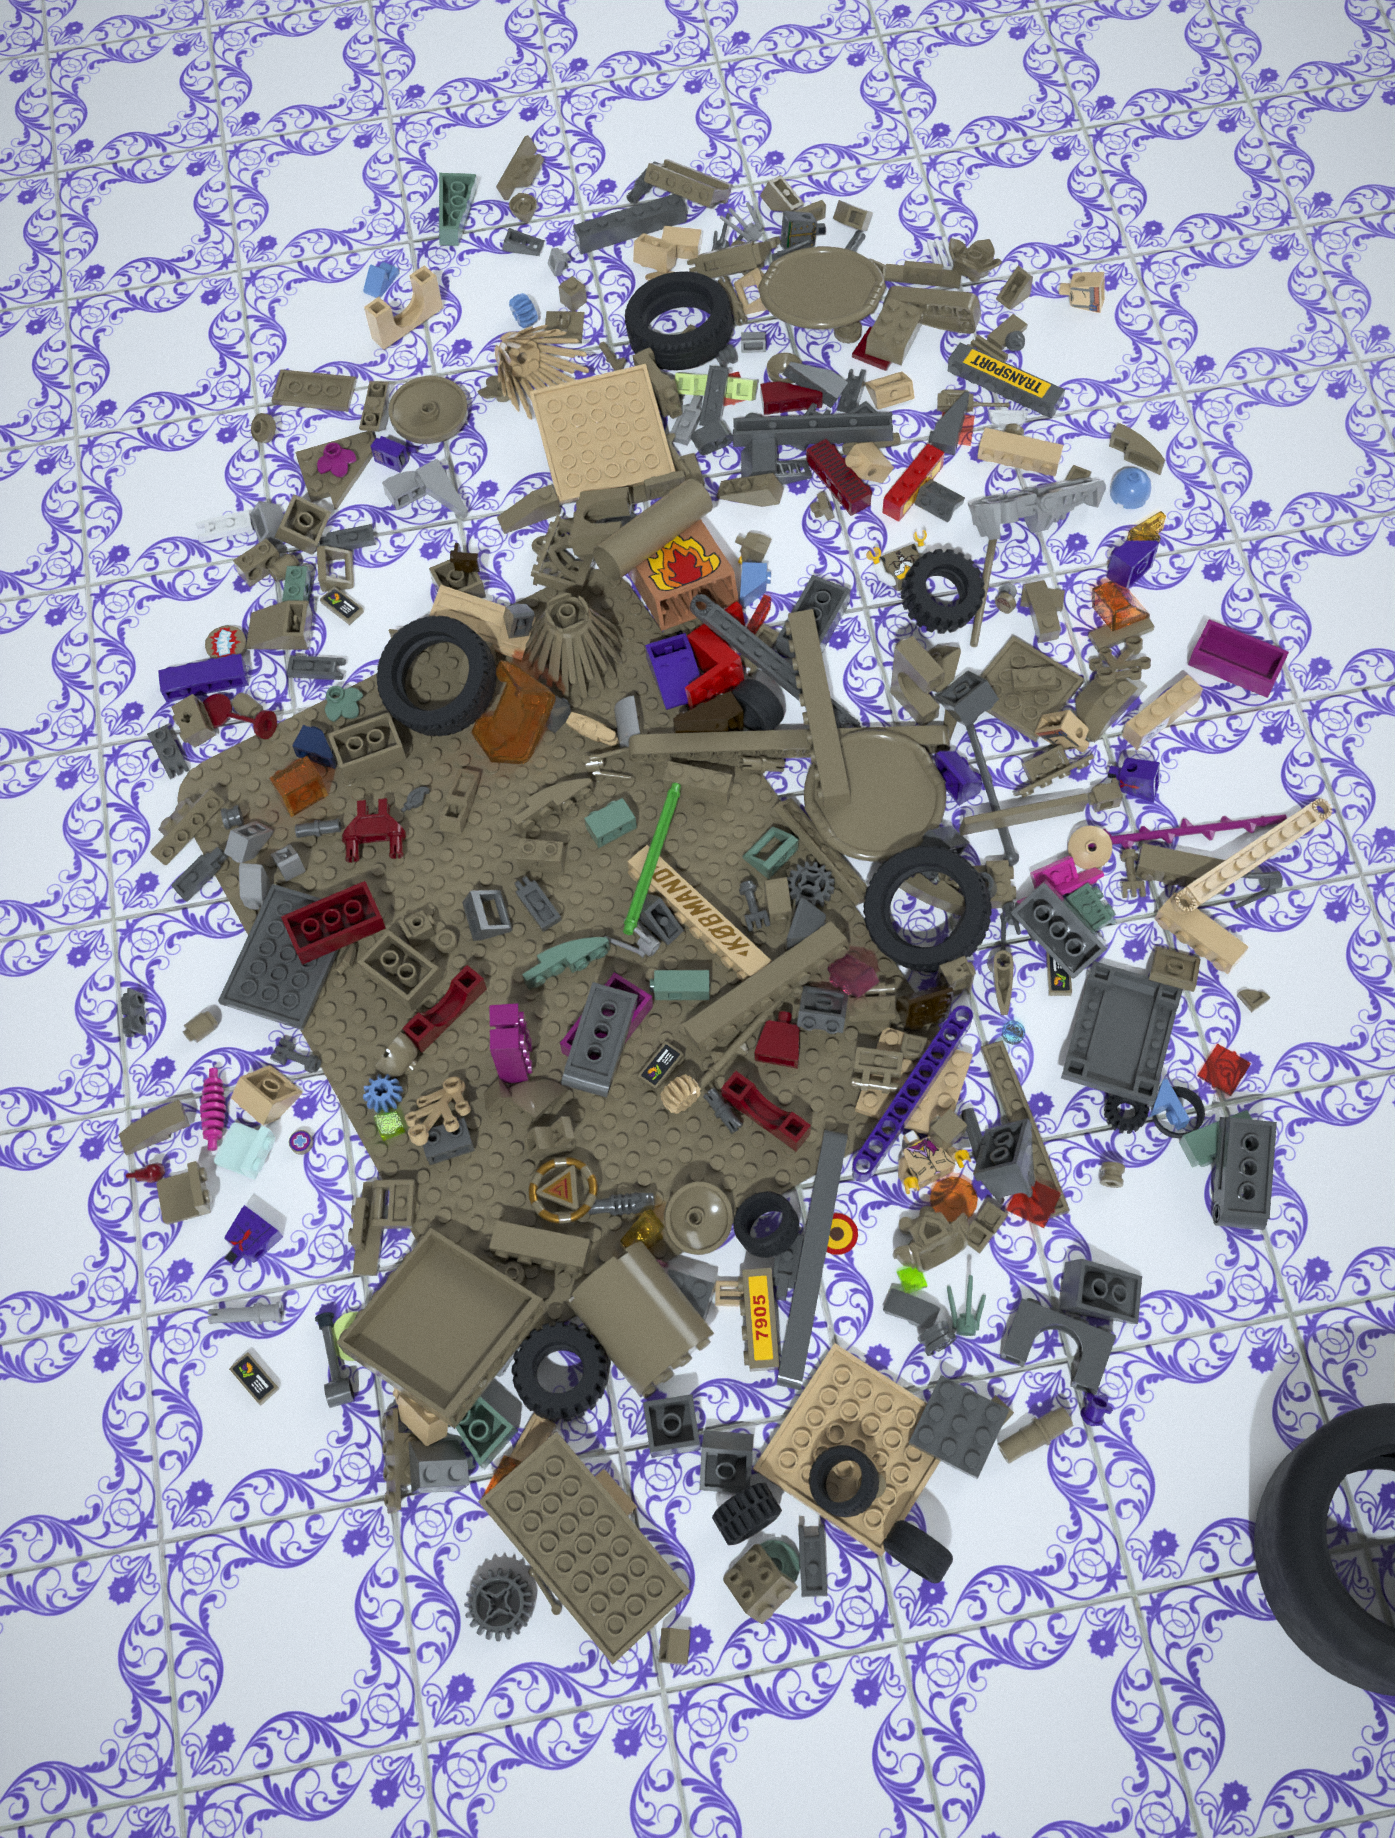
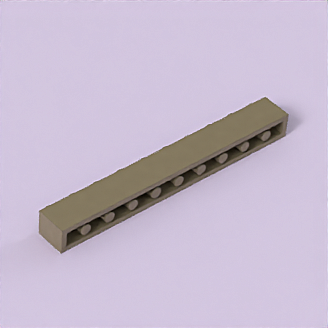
M813 609L788 613V622H785L786 634L791 635L792 639L788 640L790 653L794 652L795 658H792V665L794 671L798 670V676H795L797 689L801 688L802 694H799L800 706H805L806 712H802L804 725L809 726V730L806 731L807 743H812L813 749H810L809 752L811 763L816 762L817 767L813 768L814 779L820 782V787H817L818 799L823 800L824 808L851 804Z

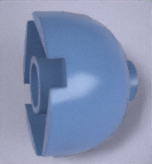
M1135 467L1125 468L1113 478L1110 486V497L1115 504L1119 503L1125 509L1143 507L1151 495V480L1142 469Z

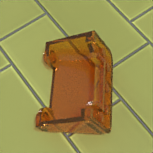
M500 661L496 669V676L500 681L507 683L494 715L480 717L475 722L471 734L491 762L524 764L531 759L556 698L548 687L514 663Z

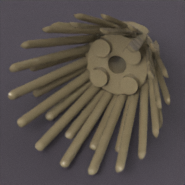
M562 593L553 597L549 601V607L528 632H533V634L526 643V648H528L526 654L532 650L527 663V670L530 669L545 638L533 682L537 683L540 675L543 674L552 645L546 686L552 690L553 681L557 682L559 679L562 651V693L564 699L569 698L568 670L570 683H576L575 667L581 697H587L581 660L587 679L592 680L594 676L599 691H603L604 685L590 648L603 671L607 670L611 678L615 680L616 673L594 637L595 635L608 653L622 665L620 656L598 630L599 628L618 648L622 649L618 638L614 635L615 633L609 628H615V626L602 617L605 616L603 613L589 606L579 595L576 598L572 597L571 593Z

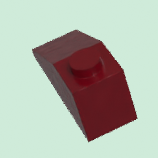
M781 381L760 384V398L764 415L808 410L812 403L817 404V408H822L823 394L821 391Z

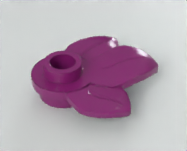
M332 442L325 446L324 455L318 459L317 468L320 474L331 471L336 477H344L348 472V464L354 463L356 456L353 451L343 449L339 444Z

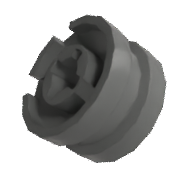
M947 1321L935 1324L917 1337L919 1343L925 1346L924 1351L927 1356L934 1355L933 1351H942L957 1339L954 1332L949 1331L950 1326Z

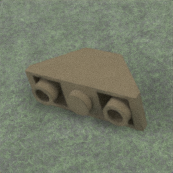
M369 381L359 426L360 430L380 432L386 429L389 417V382Z

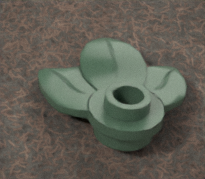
M332 686L327 690L325 713L329 720L335 722L341 715L348 719L358 717L359 708L356 702L363 698V694L358 689L352 687L343 689L340 686Z

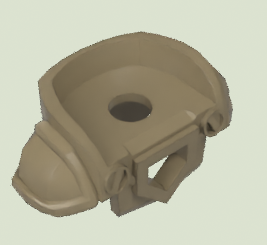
M923 1206L920 1209L919 1216L915 1219L902 1217L898 1224L899 1230L902 1234H911L913 1239L908 1245L897 1247L893 1251L892 1257L897 1259L903 1266L911 1267L912 1269L916 1268L920 1273L931 1270L955 1257L968 1245L967 1239L970 1228L966 1213H961L951 1224H949L941 1212L935 1213L931 1206Z

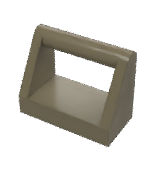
M317 546L318 581L322 592H328L334 586L339 590L354 588L352 551L329 546ZM345 559L346 580L330 577L329 561Z

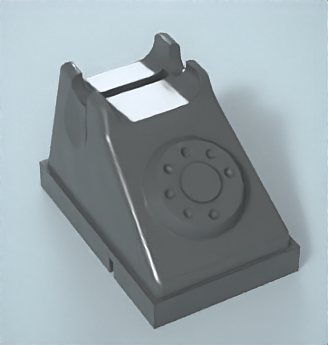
M1028 1118L985 1129L973 1175L977 1181L983 1183L1000 1204L1004 1203L1005 1196L1024 1193L1031 1197L1033 1194L1032 1187L1035 1185L1036 1180L1033 1165L1032 1124Z

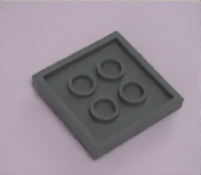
M941 1375L908 1444L978 1480L1009 1409Z

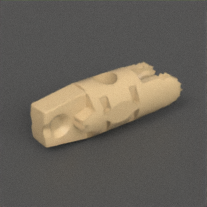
M571 712L566 721V724L573 730L596 742H602L611 747L617 746L619 742L615 731L588 716Z

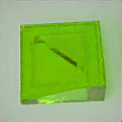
M908 1267L896 1272L905 1293L909 1294L928 1287L923 1273L918 1272L916 1268Z

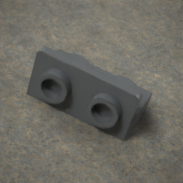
M931 479L920 487L915 505L945 522H949L954 511L963 505L965 497Z

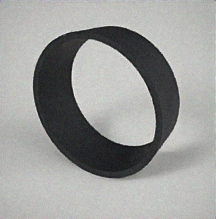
M1173 1086L1172 1088L1177 1097L1186 1099L1195 1108L1197 1123L1192 1131L1199 1129L1205 1118V1108L1202 1100L1195 1092L1188 1088ZM1156 1115L1152 1116L1157 1129L1168 1137L1179 1139L1183 1135L1190 1133L1172 1132L1161 1125Z

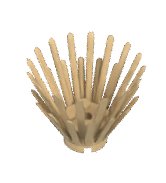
M541 325L535 328L532 326L519 332H508L500 338L502 340L500 345L496 344L495 359L498 363V382L501 381L502 393L505 397L507 388L509 399H511L512 405L519 412L520 408L513 388L514 385L526 415L531 420L533 417L520 384L530 398L529 391L534 390L532 386L537 390L547 387L544 383L548 386L565 383L564 381H575V379L553 367L570 374L574 373V369L583 373H589L587 367L549 355L555 354L574 358L575 355L587 356L584 351L543 345L579 343V340L572 338H540L560 336L567 333L559 329L535 332L545 329L548 325Z

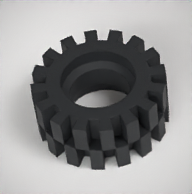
M1111 1094L1104 1107V1118H1107L1106 1123L1108 1126L1110 1124L1113 1125L1111 1129L1114 1131L1118 1128L1120 1129L1119 1133L1123 1134L1124 1131H1127V1134H1131L1133 1130L1137 1132L1140 1127L1142 1128L1148 1117L1149 1107H1147V1104ZM1123 1103L1132 1105L1135 1109V1116L1129 1119L1121 1117L1117 1110L1118 1106Z

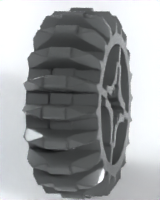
M498 1568L497 1576H494L493 1571L490 1569L487 1573L488 1579H485L482 1574L478 1576L482 1582L479 1586L475 1582L471 1583V1586L476 1589L475 1593L466 1592V1596L472 1598V1602H465L464 1607L472 1608V1610L467 1612L465 1616L466 1618L475 1617L469 1625L471 1628L480 1625L476 1632L479 1636L487 1630L485 1635L487 1640L492 1638L493 1633H495L497 1642L501 1641L502 1633L505 1634L507 1640H510V1631L512 1629L519 1635L521 1632L517 1626L519 1624L523 1627L528 1626L523 1617L532 1618L533 1616L532 1612L526 1610L527 1607L532 1608L535 1606L533 1601H526V1599L533 1596V1592H524L528 1588L529 1583L525 1581L519 1584L522 1579L520 1574H517L512 1579L513 1571L511 1569H508L505 1576L502 1568ZM495 1584H509L506 1589L503 1588L497 1594L487 1590ZM515 1589L520 1598V1606L517 1613L510 1607V1600ZM481 1597H484L489 1603V1608L486 1612L487 1616L484 1620L479 1611ZM490 1597L498 1601L504 1598L505 1601L503 1603L509 1612L501 1608H497L495 1611L494 1608L496 1606ZM501 1615H506L512 1619V1621L502 1626L490 1625L492 1621H495Z

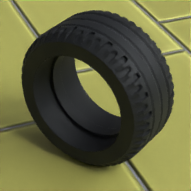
M745 679L732 691V694L743 709V725L750 731L774 730L784 719V710L781 702L763 683L754 679Z
M763 1191L751 1195V1197L742 1202L734 1215L733 1228L737 1239L750 1254L757 1257L770 1258L778 1256L782 1252L784 1253L785 1250H788L793 1245L799 1233V1218L796 1211L784 1196L772 1191ZM772 1211L782 1213V1221L772 1234L762 1238L750 1236L752 1225L761 1215Z
M847 1445L830 1447L823 1451L822 1454H819L811 1466L809 1488L812 1497L821 1508L835 1516L853 1517L863 1513L872 1505L876 1494H878L879 1477L874 1463L867 1455L854 1447ZM843 1461L856 1462L862 1473V1482L858 1492L847 1501H832L826 1489L827 1477L834 1466Z
M904 1520L894 1523L883 1542L884 1550L915 1574L934 1584L942 1581L950 1565L953 1563V1555L945 1546L921 1529Z

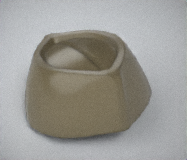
M518 193L512 197L509 202V208L515 217L527 224L534 216L537 201L532 195Z

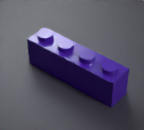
M231 654L227 657L211 658L206 661L191 662L186 665L158 670L160 692L166 702L184 699L191 694L200 696L249 686L246 664L241 654Z

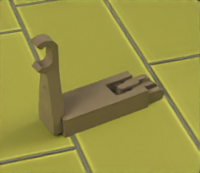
M772 237L758 243L750 241L702 253L697 256L698 258L687 261V265L695 264V267L689 268V272L697 271V273L715 278L757 268L765 261L770 250L781 244L780 237Z

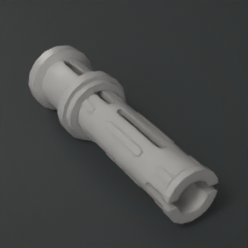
M277 1301L276 1304L267 1305L256 1303L253 1307L209 1309L208 1314H211V1316H207L210 1325L253 1321L257 1325L269 1321L282 1323L284 1320V1306L282 1301Z

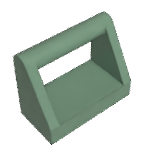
M771 827L742 857L762 875L770 879L798 851V839L785 831ZM774 837L783 843L766 861L755 857Z

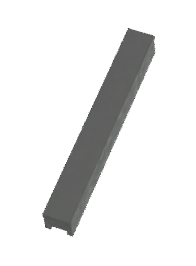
M892 412L733 418V447H746L752 439L771 437L777 439V445L817 444L824 439H827L830 443L893 441Z

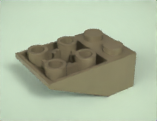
M285 601L251 612L246 649L308 650L313 618L309 602Z

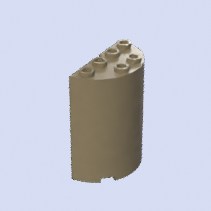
M642 1241L625 1248L619 1258L616 1259L613 1256L577 1287L572 1293L573 1297L567 1301L570 1308L591 1335L598 1340L601 1348L640 1398L644 1397L647 1399L657 1391L655 1386L671 1379L675 1375L673 1369L675 1370L680 1366L682 1368L693 1359L691 1354L697 1349L699 1351L705 1349L711 1343L709 1338L715 1334Z

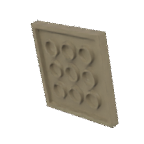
M1015 636L1009 640L980 675V677L988 681L999 698L994 706L986 712L1034 742H1037L1040 736L1035 734V730L1042 715L1060 712L1084 683V678ZM1054 666L1057 680L1056 689L1013 692L1012 669Z

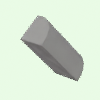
M258 501L251 511L250 517L259 543L266 538L272 545L283 542L274 537L284 516L280 505Z
M634 696L620 700L614 707L620 748L629 747V737L640 734Z

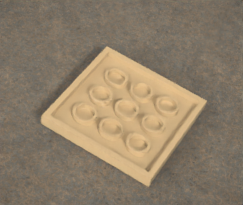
M889 1027L883 1030L876 1049L900 1052L904 1032ZM927 1040L924 1053L926 1052L932 1041ZM956 1049L905 1126L906 1129L915 1130L929 1136V1124L936 1116L942 1117L949 1109L953 1112L955 1111L973 1054ZM940 1053L932 1054L936 1059L943 1058ZM903 1058L900 1078L891 1077L890 1080L893 1083H900L899 1091L919 1061ZM927 1071L920 1072L922 1077L931 1076ZM874 1074L869 1076L870 1080L883 1081L884 1076ZM868 1089V1091L861 1090L855 1112L880 1120L898 1093L889 1092V1094L882 1093L881 1090ZM916 1090L907 1091L911 1096L919 1094ZM902 1108L894 1110L899 1115L906 1114V1111Z

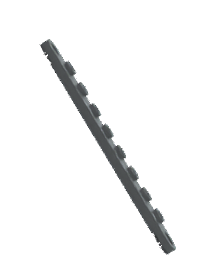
M702 594L693 597L690 602V611L693 615L799 701V694H802L801 688L797 689L795 676H798V670L794 671L790 663L718 604L712 602L709 597ZM703 602L706 605V609L698 610L695 603ZM831 698L837 728H844L846 723L852 724L854 728H861L858 719L851 716L846 709Z

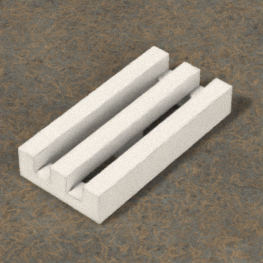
M942 237L940 241L936 238L934 242L927 240V247L932 262L939 264L934 247H936L940 261L943 264V269L952 270L953 260L946 237ZM941 246H943L949 266L947 265Z

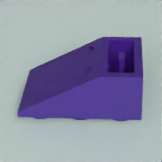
M686 633L645 645L646 659L665 709L668 710L688 704L685 687L699 678L700 674Z

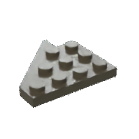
M365 431L295 452L311 502L331 497L334 509L339 508L373 457L370 446L375 439L372 431ZM329 443H337L343 449L353 451L356 456V461L348 464V472L344 477H336L331 471L324 474L318 472V459L324 455V448Z

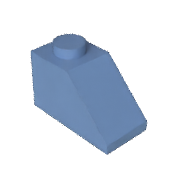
M742 562L740 589L742 609H745L766 593L767 584H771V571H767V563Z

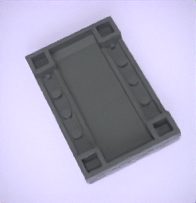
M1093 961L1061 1079L1154 1106L1183 989L1149 980V977Z

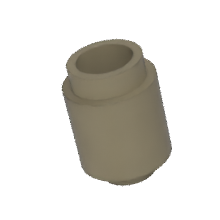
M286 553L273 562L268 571L276 582L284 581L287 566H299L300 563L293 554L290 556Z
M239 693L232 700L234 710L246 717L255 719L256 715L263 710V706L249 694Z
M209 1011L200 1012L183 1025L185 1030L182 1033L189 1042L194 1040L198 1043L212 1033L218 1023Z

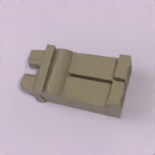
M649 347L632 355L635 366L642 364L647 366L657 406L661 410L662 416L666 417L669 415L671 419L682 415L676 382L673 379L670 380V377L663 374L657 367L651 348Z

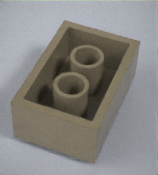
M888 297L867 337L865 354L902 366L922 326L924 309Z
M389 712L328 734L345 781L406 760L401 741Z
M389 930L357 962L365 976L412 1012L443 979L436 965Z

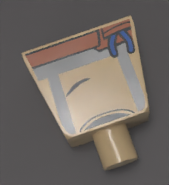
M1076 272L1072 276L1071 283L1061 282L1059 294L1070 296L1071 307L1101 313L1105 301V272Z
M1070 710L1042 715L1035 730L1036 735L1055 747L1062 745L1063 750L1076 748L1078 751L1084 752L1089 747V742L1085 739L1089 731L1088 727Z

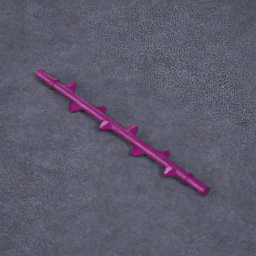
M1286 814L1266 817L1263 815L1258 818L1234 821L1227 816H1222L1219 823L1195 826L1185 818L1182 820L1179 828L1150 831L1145 826H1141L1139 833L1112 836L1106 829L1103 830L1109 835L1112 845L1121 844L1125 849H1132L1134 842L1163 839L1170 844L1173 842L1174 837L1203 834L1209 841H1212L1215 832L1244 828L1249 833H1254L1257 826L1265 827L1266 825L1280 824L1287 819ZM1090 843L1088 845V848L1093 849V847H1095L1093 843Z

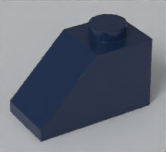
M303 725L292 745L296 756L336 769L337 764L323 731L315 726L308 727Z

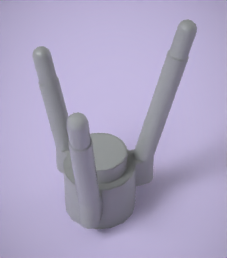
M749 202L746 203V206L755 224L751 222L747 225L732 208L728 209L744 227V231L722 215L719 217L724 223L742 235L747 242H755L763 234L761 231L763 226L759 223Z
M639 919L637 922L639 928H634V932L640 936L637 942L639 949L614 938L604 936L609 942L635 952L642 958L645 955L653 956L661 945L658 939L648 931Z

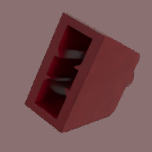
M781 1011L778 1014L777 1021H766L755 1048V1061L798 1069L799 1026L791 1024V1013Z

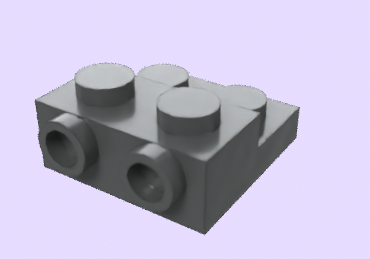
M803 986L797 1026L803 1027L808 1031L819 1029L825 1030L829 1034L843 1033L849 992Z

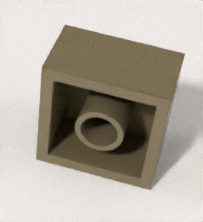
M293 494L274 537L312 555L319 543L331 512Z
M450 559L429 568L432 583L437 592L440 585L479 598L486 597L483 582L477 572L455 571L454 564L450 562Z

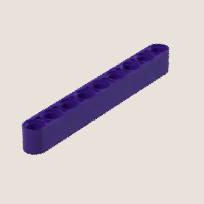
M960 1005L952 1011L854 1158L852 1176L856 1181L867 1182L872 1178L969 1031L973 1019V1012L969 1007ZM964 1017L967 1021L959 1022L956 1018ZM952 1035L955 1037V1039L947 1040L944 1038V1036ZM940 1053L943 1058L936 1059L932 1054ZM927 1071L931 1076L922 1077L920 1072ZM916 1090L919 1094L911 1096L907 1091ZM902 1108L906 1111V1114L899 1115L894 1110ZM884 1127H890L894 1130V1132L891 1134H886L882 1131V1129ZM872 1146H878L881 1148L882 1151L879 1153H873L870 1151L869 1148ZM865 1165L869 1170L867 1172H860L857 1170V1167Z

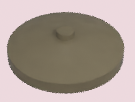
M423 376L406 382L396 390L390 400L388 412L394 430L401 437L418 444H434L449 439L463 427L468 416V404L463 390L453 381L439 376Z

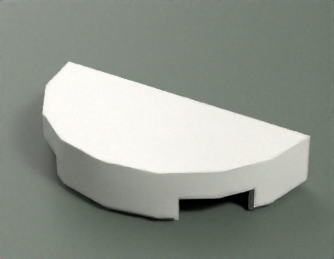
M988 410V417L991 423L1003 430L1008 424L1023 426L1028 416V410Z

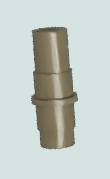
M1061 1406L1054 1411H1049L1039 1418H1032L1031 1423L997 1443L998 1449L1005 1461L1010 1464L1030 1451L1033 1452L1043 1445L1048 1446L1053 1439L1073 1427V1422L1064 1407Z

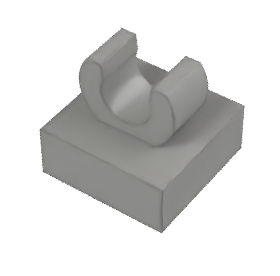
M551 248L547 264L554 276H561L563 270L569 268L566 261H571L568 253L562 254L559 248Z

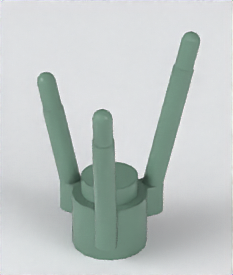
M972 1275L968 1276L966 1312L961 1313L959 1318L957 1317L952 1288L947 1286L952 1315V1328L956 1329V1334L961 1336H975L976 1331H979L980 1319L986 1300V1295L983 1294L974 1319V1315L971 1314Z

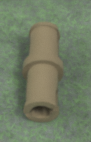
M759 756V758L741 757L740 761H743V763L739 762L741 771L750 770L758 771L759 773H765V771L782 773L784 768L781 767H785L784 759H771L765 756Z

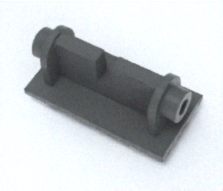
M127 988V993H124L120 999L122 1014H129V1016L122 1018V1032L125 1034V1037H134V1033L145 1036L144 994Z

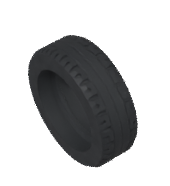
M671 272L647 281L635 291L625 309V325L632 350L636 354L650 347L654 353L657 367L663 370H687L709 362L719 354V351L725 348L733 332L732 313L727 292L712 278L696 272ZM675 308H697L710 314V317L701 326L683 334H661L648 328L649 324L657 316Z
M426 616L411 621L403 628H400L385 645L377 666V689L387 711L411 730L427 736H448L463 731L471 724H474L489 706L496 687V663L486 642L469 626L447 616ZM445 642L455 644L466 654L469 663L467 681L461 693L451 703L436 710L426 711L416 707L408 699L405 686L407 672L413 660L419 653L432 645Z
M921 845L917 848L910 847L902 850L901 853L898 852L891 856L872 876L864 897V921L869 931V936L874 944L877 945V948L897 964L917 972H937L942 964L962 956L966 958L971 957L985 939V933L989 929L990 916L992 915L990 894L985 881L978 871L958 853L939 846ZM926 871L939 872L952 878L963 892L966 906L963 922L958 931L940 945L932 947L912 945L904 941L892 925L890 918L892 898L901 884L911 876Z

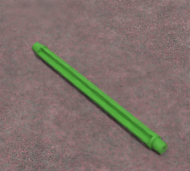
M672 783L671 788L667 792V797L627 917L624 921L623 933L626 935H632L634 928L638 925L637 922L678 798L680 797L681 785L678 783Z

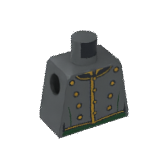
M783 211L780 240L783 250L806 240H809L810 243L793 251L814 247L816 236L825 235V223H817L812 213Z

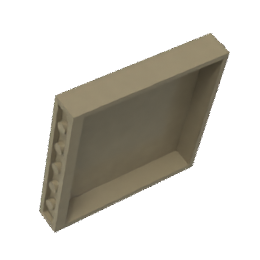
M430 1228L426 1234L419 1238L414 1249L405 1255L400 1266L388 1276L386 1283L381 1289L373 1294L367 1306L357 1313L353 1323L340 1334L337 1344L343 1353L455 1429L544 1315L547 1308L542 1298Z

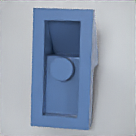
M382 262L379 267L370 264L363 292L372 297L381 298L400 274L399 268Z
M1166 1078L1158 1089L1154 1106H1152L1149 1117L1166 1111L1169 1123L1174 1125L1177 1131L1187 1126L1190 1118Z

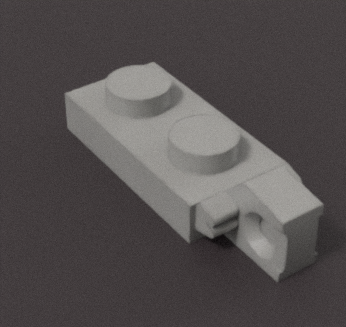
M694 395L690 405L682 406V415L677 417L670 432L676 435L673 442L688 446L691 435L695 431L701 417L702 397Z

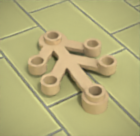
M450 1077L444 1081L443 1089L417 1099L416 1103L419 1110L405 1115V1121L411 1127L408 1130V1135L412 1143L417 1146L427 1143L428 1131L441 1113L447 1132H453L459 1128L458 1120L452 1115L448 1104L452 1098L455 1100V1109L459 1116H465L471 1111L468 1101L464 1100L462 1092L466 1088L463 1080H460L459 1077ZM429 1115L423 1124H419L420 1118Z

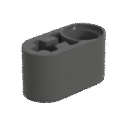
M719 420L694 431L691 435V440L701 455H708L731 444L733 436L724 421Z

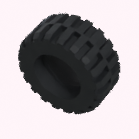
M935 549L933 553L929 551L922 557H919L906 573V577L901 585L903 589L900 592L901 599H905L902 605L904 610L908 609V617L911 620L914 618L917 621L916 625L920 628L925 626L927 627L926 631L931 633L934 630H937L938 634H945L947 630L949 633H952L958 628L964 627L983 604L982 599L985 597V590L981 589L985 585L984 578L979 577L981 574L980 569L973 566L974 562L971 559H965V554L961 552L955 554L952 549H947L945 552L942 549ZM932 576H941L950 580L959 593L958 605L945 607L934 602L927 592L926 580Z
M556 1321L554 1326H550L549 1323L543 1324V1329L539 1331L533 1329L529 1333L530 1337L527 1340L524 1339L520 1344V1350L514 1353L513 1359L515 1362L511 1368L514 1387L527 1409L533 1411L541 1418L546 1417L552 1422H557L558 1419H563L564 1422L572 1421L571 1418L577 1415L578 1418H581L585 1415L584 1412L586 1410H592L596 1406V1401L598 1398H602L604 1386L608 1382V1366L603 1349L598 1340L592 1337L587 1329H580L575 1323L570 1322L569 1325H564L563 1321ZM556 1351L573 1352L580 1358L583 1364V1376L579 1383L571 1390L563 1393L546 1391L539 1384L537 1378V1370L542 1360Z

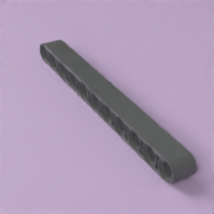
M824 1131L777 1386L801 1390L848 1138V1134Z

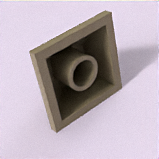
M937 644L927 652L945 671L943 684L932 690L938 693L942 692L948 687L947 685L954 681L961 649Z

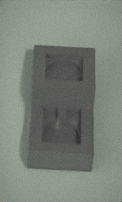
M892 1288L883 1311L885 1314L907 1320L911 1325L929 1329L934 1326L940 1312V1307Z

